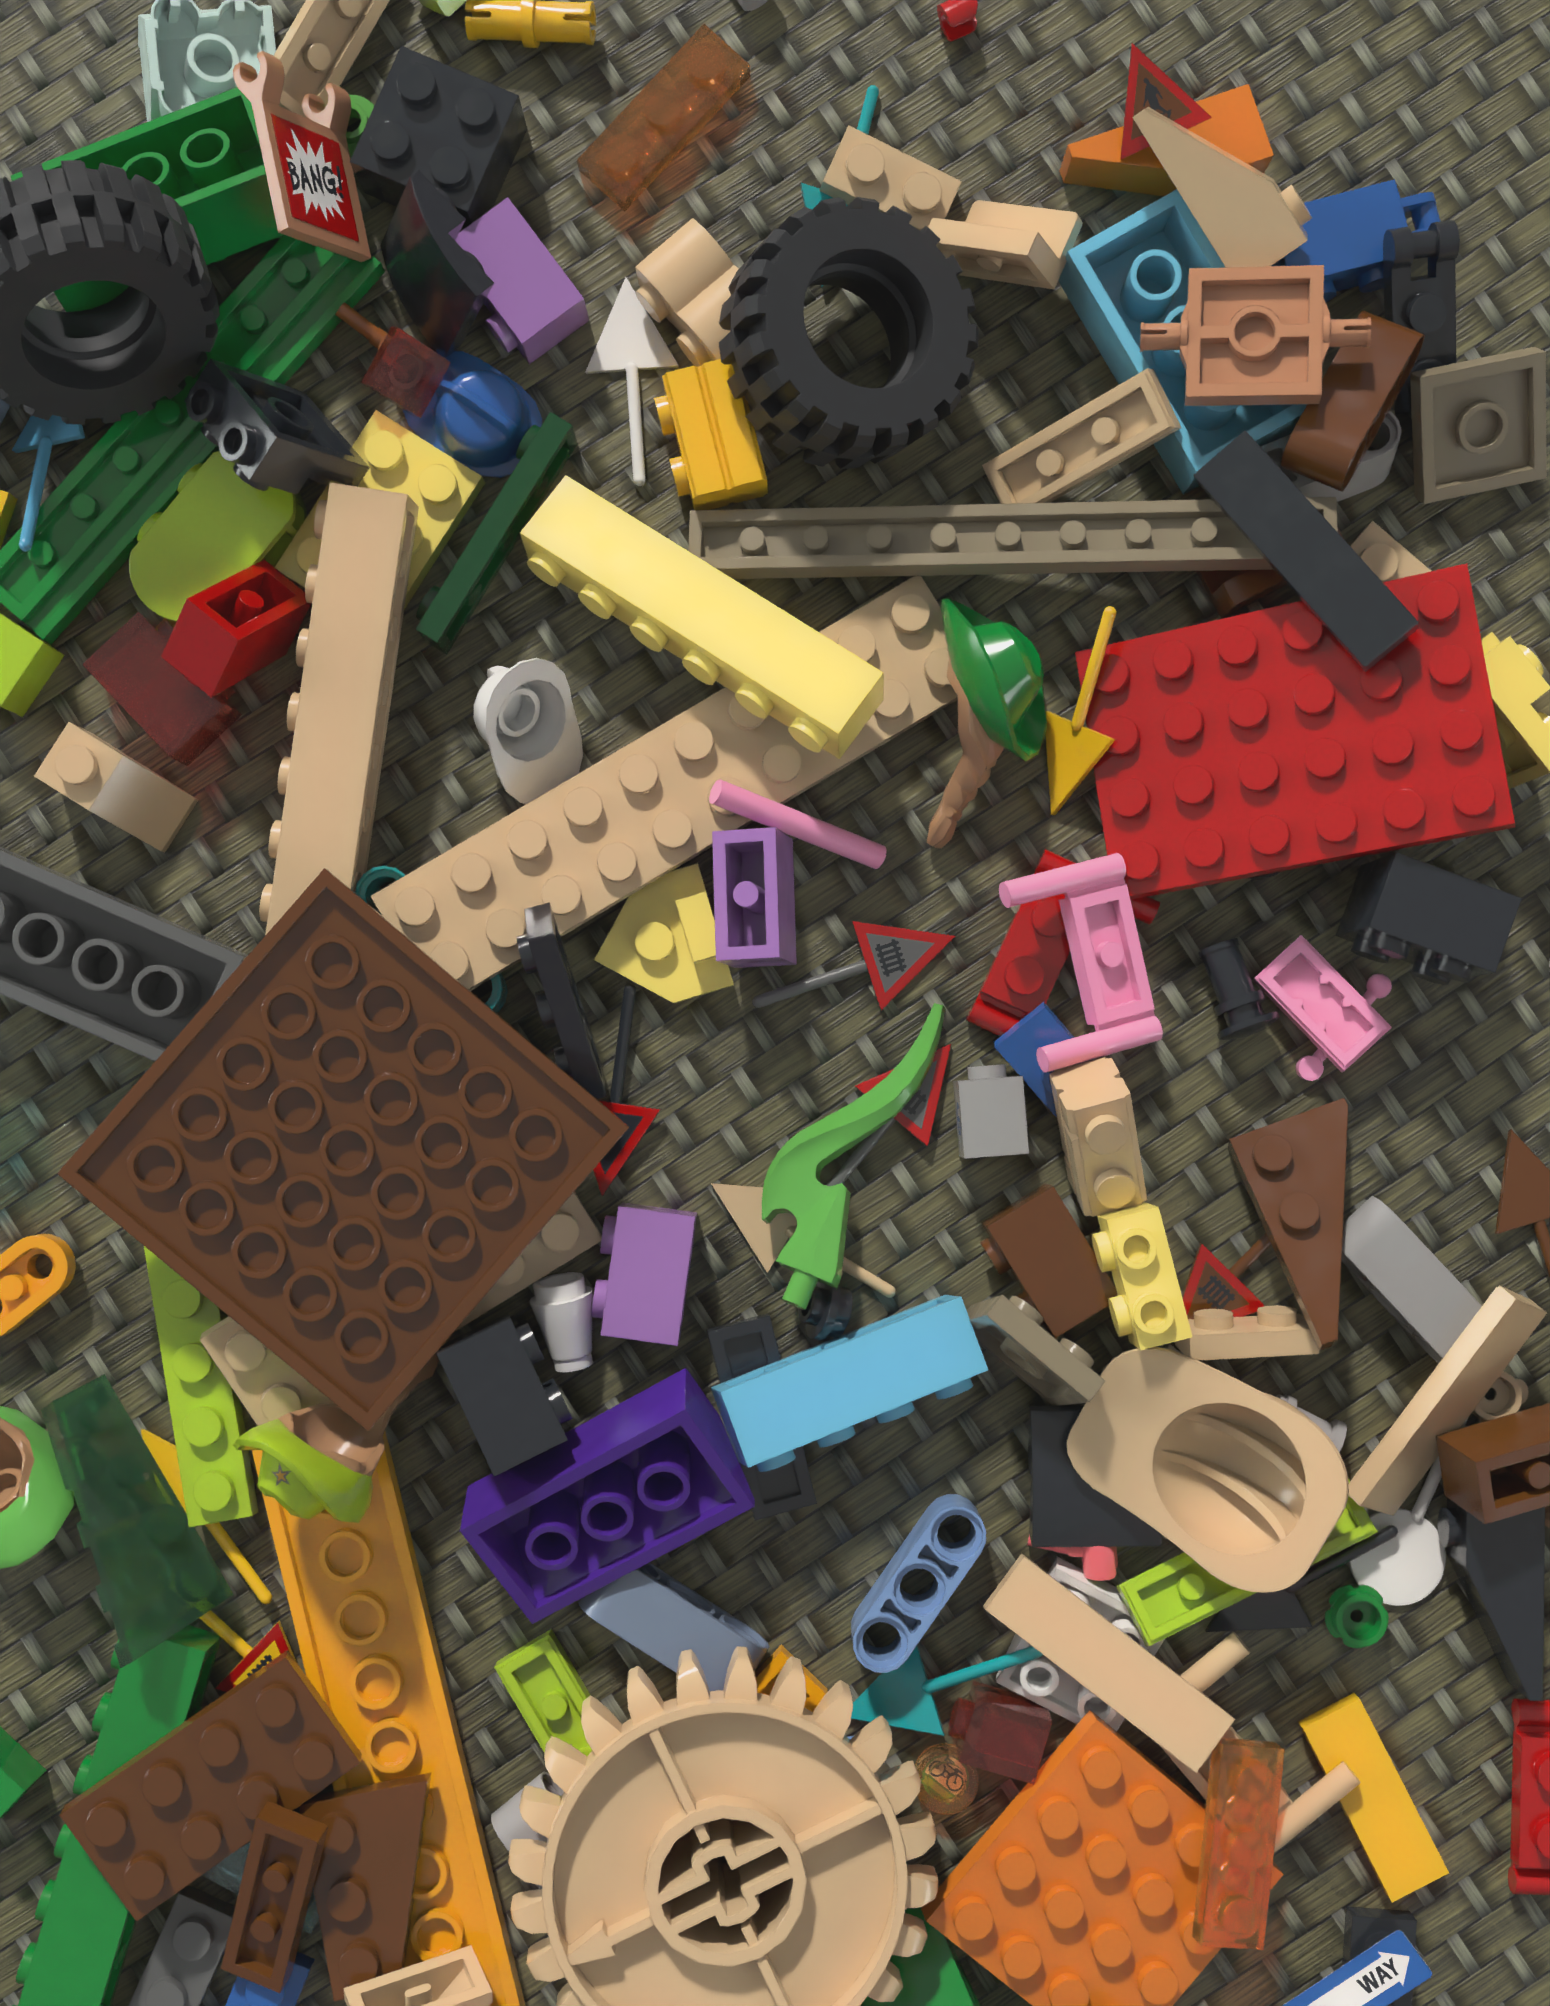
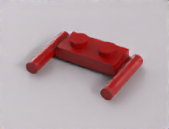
M1045 849L1034 874L1076 863ZM1064 893L1018 906L966 1021L998 1036H1002L1042 1002L1046 1004L1070 952L1059 900L1065 898ZM1151 897L1132 899L1131 905L1134 918L1150 925L1158 912L1161 902Z
M1513 1699L1511 1705L1514 1722L1511 1867L1508 1870V1884L1512 1894L1550 1895V1700L1530 1701L1529 1699Z

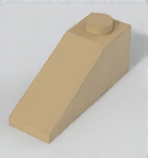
M1150 107L1143 109L1132 117L1225 267L1272 266L1308 241V234L1302 225L1311 220L1312 216L1292 184L1281 192L1273 178Z

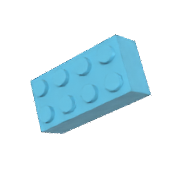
M1177 189L1067 251V262L1058 282L1118 384L1120 385L1149 368L1154 369L1181 425V429L1154 443V446L1183 495L1199 486L1195 481L1194 474L1243 431H1246L1259 446L1283 438L1293 432L1307 404L1185 406L1186 371L1180 358V350L1140 352L1141 322L1181 323V316L1187 304L1189 268L1225 267Z

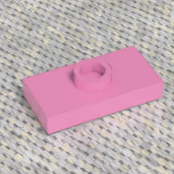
M1302 935L1252 980L1341 1072L1350 1067L1392 1028Z

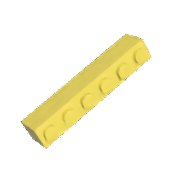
M566 475L520 532L529 559L527 565L538 578L553 587H557L560 583L578 593L580 601L591 612L603 619H609L612 615L630 626V631L634 637L647 648L656 652H660L663 648L682 659V664L686 670L699 681L708 685H713L717 681L734 692L736 700L747 711L759 718L765 719L770 715L789 727V733L799 744L813 752L818 753L824 749L840 759L884 700V672Z

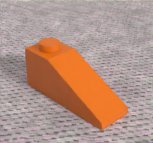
M1249 84L1196 101L1212 118L1188 130L1265 173L1274 154ZM1124 126L1067 145L1059 171L1063 183L1157 196H1166L1177 189L1151 146L1120 160Z

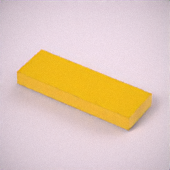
M1352 1693L1298 1721L1325 1775L1344 1761L1361 1783L1338 1802L1390 1901L1393 1903L1449 1874L1360 1698L1355 1693Z

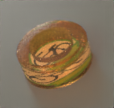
M950 1743L933 1745L921 1753L915 1763L921 1780L920 1792L917 1795L921 1803L932 1812L941 1815H952L966 1809L975 1799L979 1786L977 1770L971 1756L961 1747Z

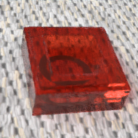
M391 326L361 383L412 416L421 418L451 362L400 328Z

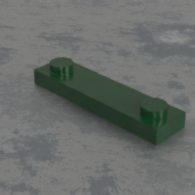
M552 412L548 414L541 427L532 425L525 433L516 452V458L520 460L442 587L433 586L426 593L418 607L416 618L420 622L416 627V631L425 642L446 655L521 536L520 532L535 514L578 444L573 426Z

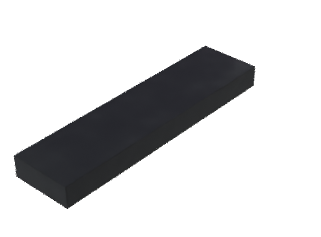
M1243 431L1194 474L1195 481L1365 672L1419 629V622L1246 431Z

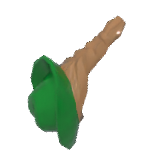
M942 599L941 613L949 653L947 678L958 697V733L963 754L944 790L939 807L929 824L926 843L935 848H943L952 839L957 821L962 816V811L967 807L968 802L976 797L978 788L989 779L991 768L996 765V761L1004 748L1026 762L1038 755L1047 730L1044 687L1042 685L1044 671L1041 658L1033 643L1012 625L1003 621L993 622L966 605L950 599Z

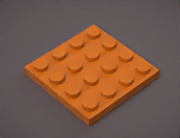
M1089 1710L939 1886L935 1899L924 1905L921 1910L926 1922L1032 2006H1173L1284 1874L1270 1858L1260 1865L1245 1847L1246 1843L1243 1840L1240 1841L1216 1813L1099 1716Z

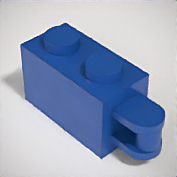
M1394 179L1305 202L1304 204L1312 216L1311 220L1302 225L1308 234V241L1272 266L1324 265L1323 297L1325 302L1333 299L1337 295V291L1359 286V290L1362 293L1384 288L1383 239L1386 230L1408 227L1406 219L1411 217L1415 231H1412V233L1426 231L1431 223L1441 222L1434 193L1424 192L1400 198Z

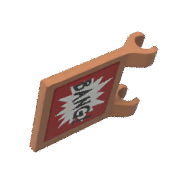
M265 51L257 53V58L260 62L259 74L251 65L244 62L236 64L233 69V77L238 89L252 104L278 233L359 262L370 259L371 254L346 139L351 114L349 94L343 88L329 83L325 87L328 93L326 108L319 96L309 93L302 100V108L306 116L303 117L279 106L285 73L282 62L278 58Z

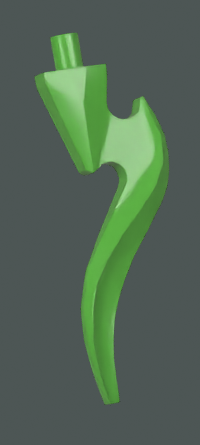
M934 1003L914 1044L902 1061L886 1078L849 1105L797 1133L778 1151L770 1164L763 1185L762 1220L769 1224L780 1213H791L797 1220L794 1234L781 1250L776 1260L782 1267L794 1271L782 1297L784 1302L806 1310L817 1282L834 1288L838 1287L842 1277L851 1193L843 1183L833 1186H826L820 1183L821 1170L831 1161L863 1141L894 1118L918 1092L932 1065L940 1040L946 1012L943 1005Z

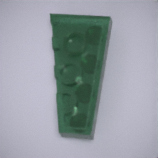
M105 1374L52 1401L41 1411L65 1489L73 1490L82 1520L76 1523L83 1548L90 1547L101 1580V1584L96 1586L103 1613H111L119 1643L115 1644L114 1648L120 1668H122L234 1594L195 1527L189 1528L184 1508Z

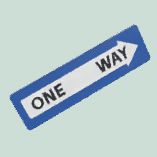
M1396 1930L1283 2006H1388L1431 1978L1432 1971L1401 1930Z

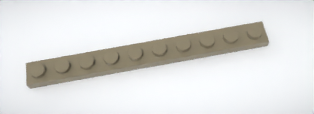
M1306 497L1338 532L1336 497ZM1212 499L690 510L688 551L732 579L1273 569Z

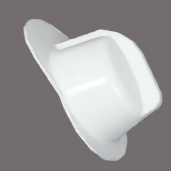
M539 658L518 662L511 668L498 665L487 670L488 678L479 689L474 702V722L479 734L489 745L497 775L505 791L518 802L528 804L579 774L583 758L582 738L571 699L570 687L562 670L553 662Z

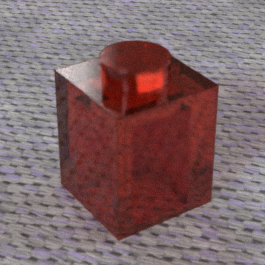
M973 1681L968 1700L957 1697L950 1717L948 1736L956 1738L958 1762L1034 1785L1052 1725V1719L1049 1709L1017 1693Z

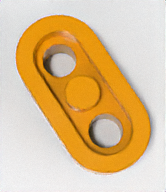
M52 1234L28 1236L14 1243L0 1255V1300L2 1302L0 1337L14 1331L71 1283L76 1269L75 1256L70 1246L60 1237ZM41 1254L48 1256L52 1261L53 1267L48 1277L42 1276L36 1269V1260Z

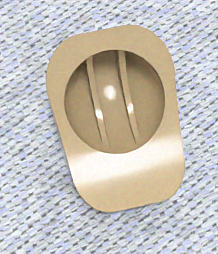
M1152 1347L1139 1350L1136 1348L1123 1352L1112 1359L1100 1376L1105 1380V1383L1093 1399L1085 1403L1067 1439L1069 1459L1080 1477L1093 1489L1112 1499L1153 1527L1211 1575L1233 1587L1251 1592L1267 1593L1286 1589L1298 1582L1311 1567L1341 1517L1348 1500L1349 1481L1346 1467L1339 1451L1326 1433L1304 1413L1286 1401L1271 1394L1261 1392L1224 1372L1172 1349Z

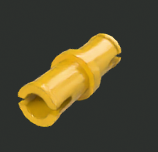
M466 1V12H472V17L465 16L466 34L470 41H477V39L522 41L525 48H538L540 42L585 43L586 45H594L596 32L591 30V25L596 26V10L593 1Z

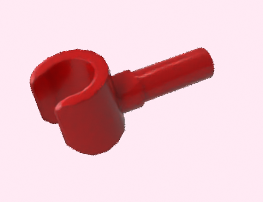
M948 0L937 5L939 22L948 41H955L976 30L977 0Z

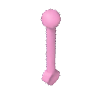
M1384 974L1372 975L1367 981V991L1362 997L1370 1005L1377 998L1386 997L1392 989L1390 979ZM1319 1049L1312 1056L1301 1057L1296 1063L1298 1076L1304 1080H1317L1323 1073V1062L1327 1057Z

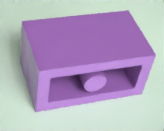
M508 197L459 232L455 241L463 250L470 252L479 260L487 276L494 282L484 301V305L492 316L485 321L507 353L517 347L530 365L589 321L584 298Z
M776 827L712 831L716 961L734 968L797 965L793 839Z
M622 1202L618 1206L617 1217L605 1216L600 1253L611 1255L608 1280L597 1279L591 1314V1317L603 1319L601 1336L678 1346L681 1337L697 1212Z

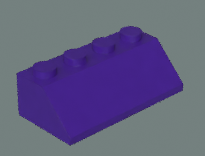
M684 1368L566 1432L567 1441L496 1476L491 1473L467 1486L460 1532L529 1621L534 1624L755 1507V1499L720 1415L688 1370Z

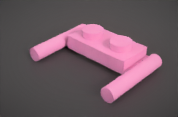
M1119 853L1001 882L999 885L1000 899L1007 908L1065 894V898L1059 900L1086 1023L1087 1025H1094L1096 1032L1039 1047L1036 1052L1037 1061L1041 1070L1045 1073L1162 1039L1163 1030L1159 1019L1154 1014V1003L1129 891L1124 881L1126 864Z

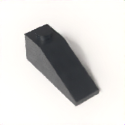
M1447 1498V1507H1442L1438 1514V1535L1441 1545L1446 1547V1554L1508 1683L1530 1701H1543L1545 1507L1484 1524Z

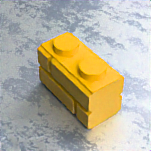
M721 359L703 363L699 367L690 366L666 372L662 375L665 395L654 398L662 434L666 436L675 433L681 455L669 459L678 497L690 494L694 510H711L727 506L732 502L739 503L768 494L767 477L755 429L745 417L750 412L748 402L744 396L734 399L727 380L735 374L733 365H724Z

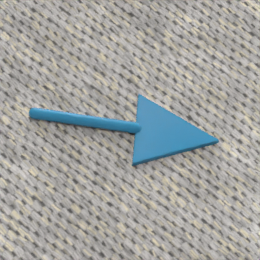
M31 415L12 449L15 453L38 449L19 540V548L24 552L30 551L33 545L52 445L85 438L82 425L66 424L60 416L52 415L48 421Z

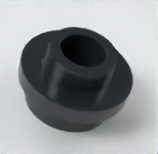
M817 1282L806 1310L799 1308V1320L805 1323V1331L809 1338L821 1341L827 1336L838 1338L843 1334L852 1311L853 1298L851 1290L840 1286V1283L837 1288Z

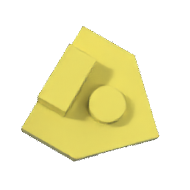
M698 863L673 870L630 895L594 959L596 962L672 1003H678L734 986L729 966L716 961L715 919Z

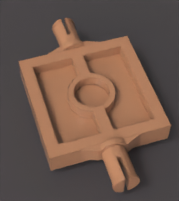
M1324 265L1189 268L1187 304L1181 316V323L1141 322L1140 352L1180 350V358L1186 371L1185 406L1319 404L1322 395V364L1329 347L1369 348L1371 317L1367 319H1330V312L1323 297Z

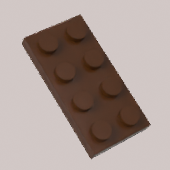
M287 1650L64 1805L59 1816L133 1918L138 1921L251 1841L256 1817L267 1801L293 1811L360 1764L362 1754Z

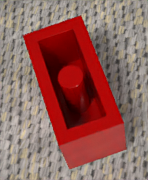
M262 560L187 598L161 657L183 674L191 684L199 687L212 698L285 656L311 603H307L303 590L266 560Z

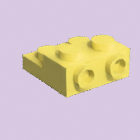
M1490 632L1481 641L1508 788L1511 789L1550 773V717L1545 713L1536 712L1531 706V703L1546 693L1550 686L1542 677L1544 671L1541 662L1529 648L1521 644L1517 645L1511 636L1500 642L1495 634Z
M1143 1202L1141 1205L1098 1215L1097 1218L1101 1232L1092 1234V1243L1102 1273L1111 1271L1118 1296L1108 1298V1303L1118 1336L1128 1335L1130 1343L1139 1350L1191 1338L1192 1333L1159 1207Z

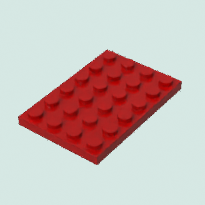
M1467 563L1383 582L1419 622V629L1367 672L1360 667L1303 601L1108 644L1087 712L1086 724L1087 728L1116 739L1093 768L1107 855L1119 853L1123 857L1126 864L1124 881L1128 887L1130 900L1515 828ZM1093 648L1075 652L1081 687Z

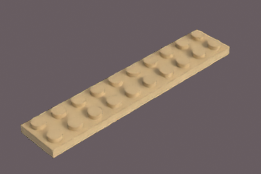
M913 576L819 632L884 672V700L840 759L824 749L817 753L805 748L791 736L788 726L770 715L765 719L753 715L740 705L735 698V693L725 687L370 897L386 920L468 990L472 991L495 977V975L522 961L518 949L517 936L527 934L524 909L550 902L560 936L562 937L713 846L712 831L741 830L753 823V820L709 802L711 789L717 780L721 779L784 804L957 701L958 697L947 678L949 653L944 635L941 607L921 576Z

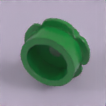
M1364 1584L1359 1585L1358 1588L1344 1585L1331 1594L1329 1598L1331 1606L1325 1612L1324 1619L1325 1625L1333 1637L1342 1638L1343 1643L1352 1648H1363L1373 1645L1383 1637L1388 1626L1389 1616L1382 1605L1383 1598L1378 1591ZM1358 1609L1362 1615L1359 1620L1354 1621L1350 1615L1353 1610Z

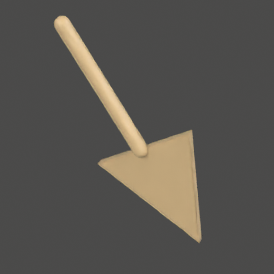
M711 1183L768 1273L788 1238H791L797 1225L796 1217L791 1213H780L769 1224H766L762 1220L763 1187ZM844 1257L842 1268L844 1272L888 1298L895 1296L896 1289L894 1286Z

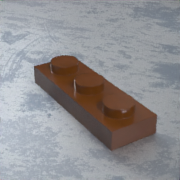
M267 1801L256 1817L221 1965L222 1970L281 1993L292 1974L329 1825Z

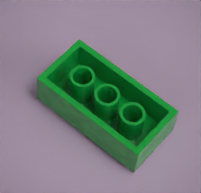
M238 87L42 163L43 170L62 168L61 161L81 160L85 163L86 168L97 170L100 163L124 169L129 180L136 174L160 187L162 195L165 194L174 198L185 211L188 223L194 227L206 265L221 261L228 256L284 235L278 233L252 104ZM22 171L11 175V180L14 181L23 177ZM85 281L62 287L54 291V294L66 312H74L106 304L121 295L129 286L111 281Z

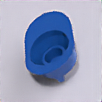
M454 351L445 359L438 353L424 358L421 361L422 371L418 381L413 386L402 389V410L409 427L420 438L482 477H505L512 474L520 461L516 458V452L525 433L532 425L542 426V417L535 400L515 381L480 358L463 351ZM417 366L410 371L405 383L410 382L415 377Z

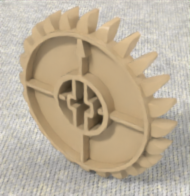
M737 1646L727 1668L723 1691H709L699 1660L692 1649L681 1651L678 1660L676 1675L677 1698L663 1702L653 1682L643 1669L636 1666L629 1670L627 1677L628 1710L631 1719L621 1724L606 1706L591 1695L583 1701L581 1724L586 1741L592 1749L588 1756L563 1740L551 1736L545 1747V1767L553 1782L564 1791L561 1797L547 1790L525 1785L519 1805L523 1820L533 1831L547 1837L548 1840L547 1842L533 1839L511 1840L508 1864L511 1872L524 1882L542 1886V1889L514 1894L510 1911L516 1928L530 1934L548 1933L549 1937L536 1942L528 1948L526 1964L535 1980L552 1982L564 1977L566 1978L568 1983L558 1992L556 2006H861L867 1996L878 2002H893L903 1988L899 1969L890 1961L891 1956L909 1957L921 1953L928 1937L924 1921L916 1916L905 1913V1909L923 1907L933 1901L936 1897L939 1883L933 1866L921 1864L907 1865L906 1861L924 1855L935 1844L937 1834L931 1812L915 1813L900 1818L896 1817L897 1814L912 1804L920 1792L921 1780L913 1760L895 1766L879 1776L876 1772L886 1761L892 1746V1732L888 1721L881 1715L864 1726L851 1739L845 1735L851 1723L853 1711L852 1695L848 1684L842 1680L835 1683L824 1695L815 1710L811 1712L804 1708L806 1681L800 1659L791 1656L786 1661L777 1676L770 1695L757 1693L755 1671L747 1647ZM725 1856L727 1862L723 1863L720 1857Z

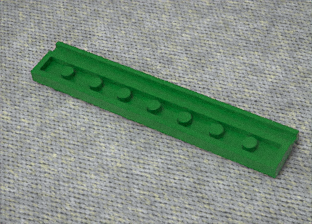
M283 235L219 306L220 314L216 320L219 330L215 345L210 352H206L208 359L196 377L187 376L185 378V388L171 400L166 396L158 399L155 409L138 415L136 410L122 414L121 421H116L42 503L39 509L31 550L24 552L19 548L22 527L0 550V603L29 626L42 640L52 645L129 559L130 552L138 543L137 536L139 530L153 514L157 512L163 513L179 494V483L186 472L198 463L204 464L212 453L220 451L219 446L212 443L201 432L203 424L189 417L186 403L184 402L209 360L213 359L284 385L342 321L336 316L340 306L345 302L353 308L385 273L381 262L372 256L364 262H359Z

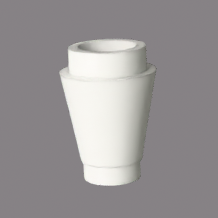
M577 1272L560 1273L534 1282L535 1296L529 1302L550 1356L554 1361L555 1370L557 1372H573L592 1365L591 1314L593 1289L585 1286L584 1275Z

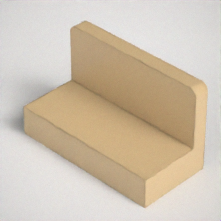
M977 200L972 204L965 222L932 218L928 227L941 239L936 246L946 259L952 254L954 255L963 270L959 274L960 276L1055 289L1067 262V251L1073 248L1083 222L1076 212Z

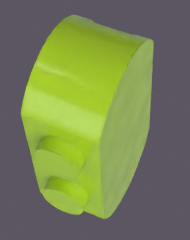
M220 451L212 453L204 464L198 463L186 472L178 486L179 494L163 513L157 512L153 514L139 530L137 536L138 543L130 552L129 558L130 578L138 597L150 610L172 626H175L187 598L262 560H266L275 567L307 518L305 504L300 493L293 494L273 487H269L266 491L258 490L236 475L233 470L234 462L225 460Z

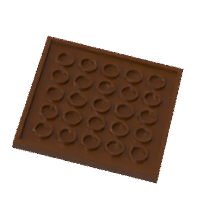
M324 868L57 1174L369 1431L629 1129V1126L334 874Z

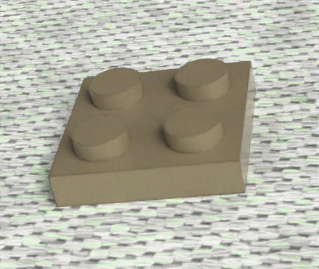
M1530 347L1410 372L1414 493L1417 500L1427 504L1547 478L1546 351L1537 347Z
M1000 1295L972 1304L968 1308L969 1321H971L978 1343L1052 1406L1090 1402L1105 1383V1380L1091 1369L1094 1364L1093 1358L1074 1342L1066 1338H1062L1058 1342L1040 1326L1044 1321L1041 1314L1023 1299L1011 1296L1008 1300L1004 1295Z

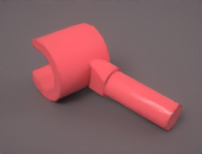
M1029 1536L1027 1546H1031V1547H1032L1031 1540H1030V1536ZM1035 1547L1066 1554L1070 1557H1082L1083 1574L1087 1579L1105 1581L1114 1579L1116 1576V1568L1118 1567L1117 1547Z

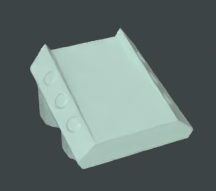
M155 0L150 14L138 15V46L140 47L147 122L237 87L233 77V69L240 62L251 65L259 74L260 62L257 58V53L265 51L274 56L276 52L272 6H258L250 0H226L221 3L218 9L200 10L193 0Z

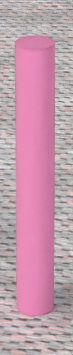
M721 779L717 780L711 789L709 802L715 806L765 826L776 827L785 834L873 869H878L885 860L886 847L867 838Z

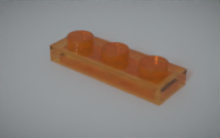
M703 24L577 159L579 171L625 212L751 77L750 64L708 26Z
M1221 1738L1212 1751L1192 1937L1201 1946L1264 1950L1285 1749L1275 1742Z

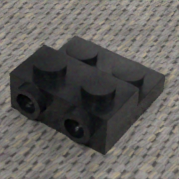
M210 359L184 401L189 417L203 424L201 432L204 436L219 446L220 453L225 460L235 463L233 470L236 475L258 490L266 491L269 487L298 494L308 477L320 484H327L329 480L358 487L370 468L309 396L295 388Z

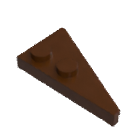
M1345 1098L1231 1138L1228 1144L1231 1156L1319 1351L1332 1347L1333 1343L1338 1339L1348 1104Z

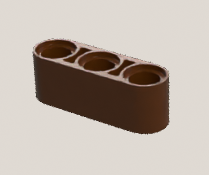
M1362 311L1357 319L1371 317L1369 348L1340 347L1322 378V395L1319 404H1308L1288 440L1281 460V467L1341 492L1345 490L1407 381L1419 356L1425 337L1422 333Z

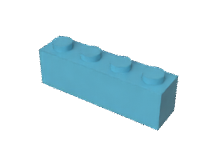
M952 1295L940 1296L711 1387L738 1461L748 1468L757 1465L759 1472L770 1471L793 1461L796 1458L793 1449L816 1440L820 1448L840 1443L856 1434L853 1425L875 1416L878 1423L890 1422L912 1413L915 1410L912 1401L935 1392L937 1399H945L972 1388L971 1377L988 1371V1367L971 1321H969L970 1318L962 1297Z

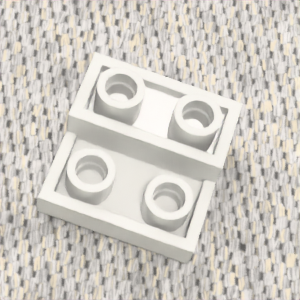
M1056 1557L1048 1574L1155 1656L1165 1639L1151 1646H1145L1117 1588L1105 1581L1087 1579L1084 1577L1082 1569ZM1015 1634L1006 1654L1030 1647L1031 1645ZM1044 1655L1040 1658L998 1671L996 1675V1683L1075 1724H1078L1089 1710L1099 1716L1115 1731L1119 1729L1125 1719Z

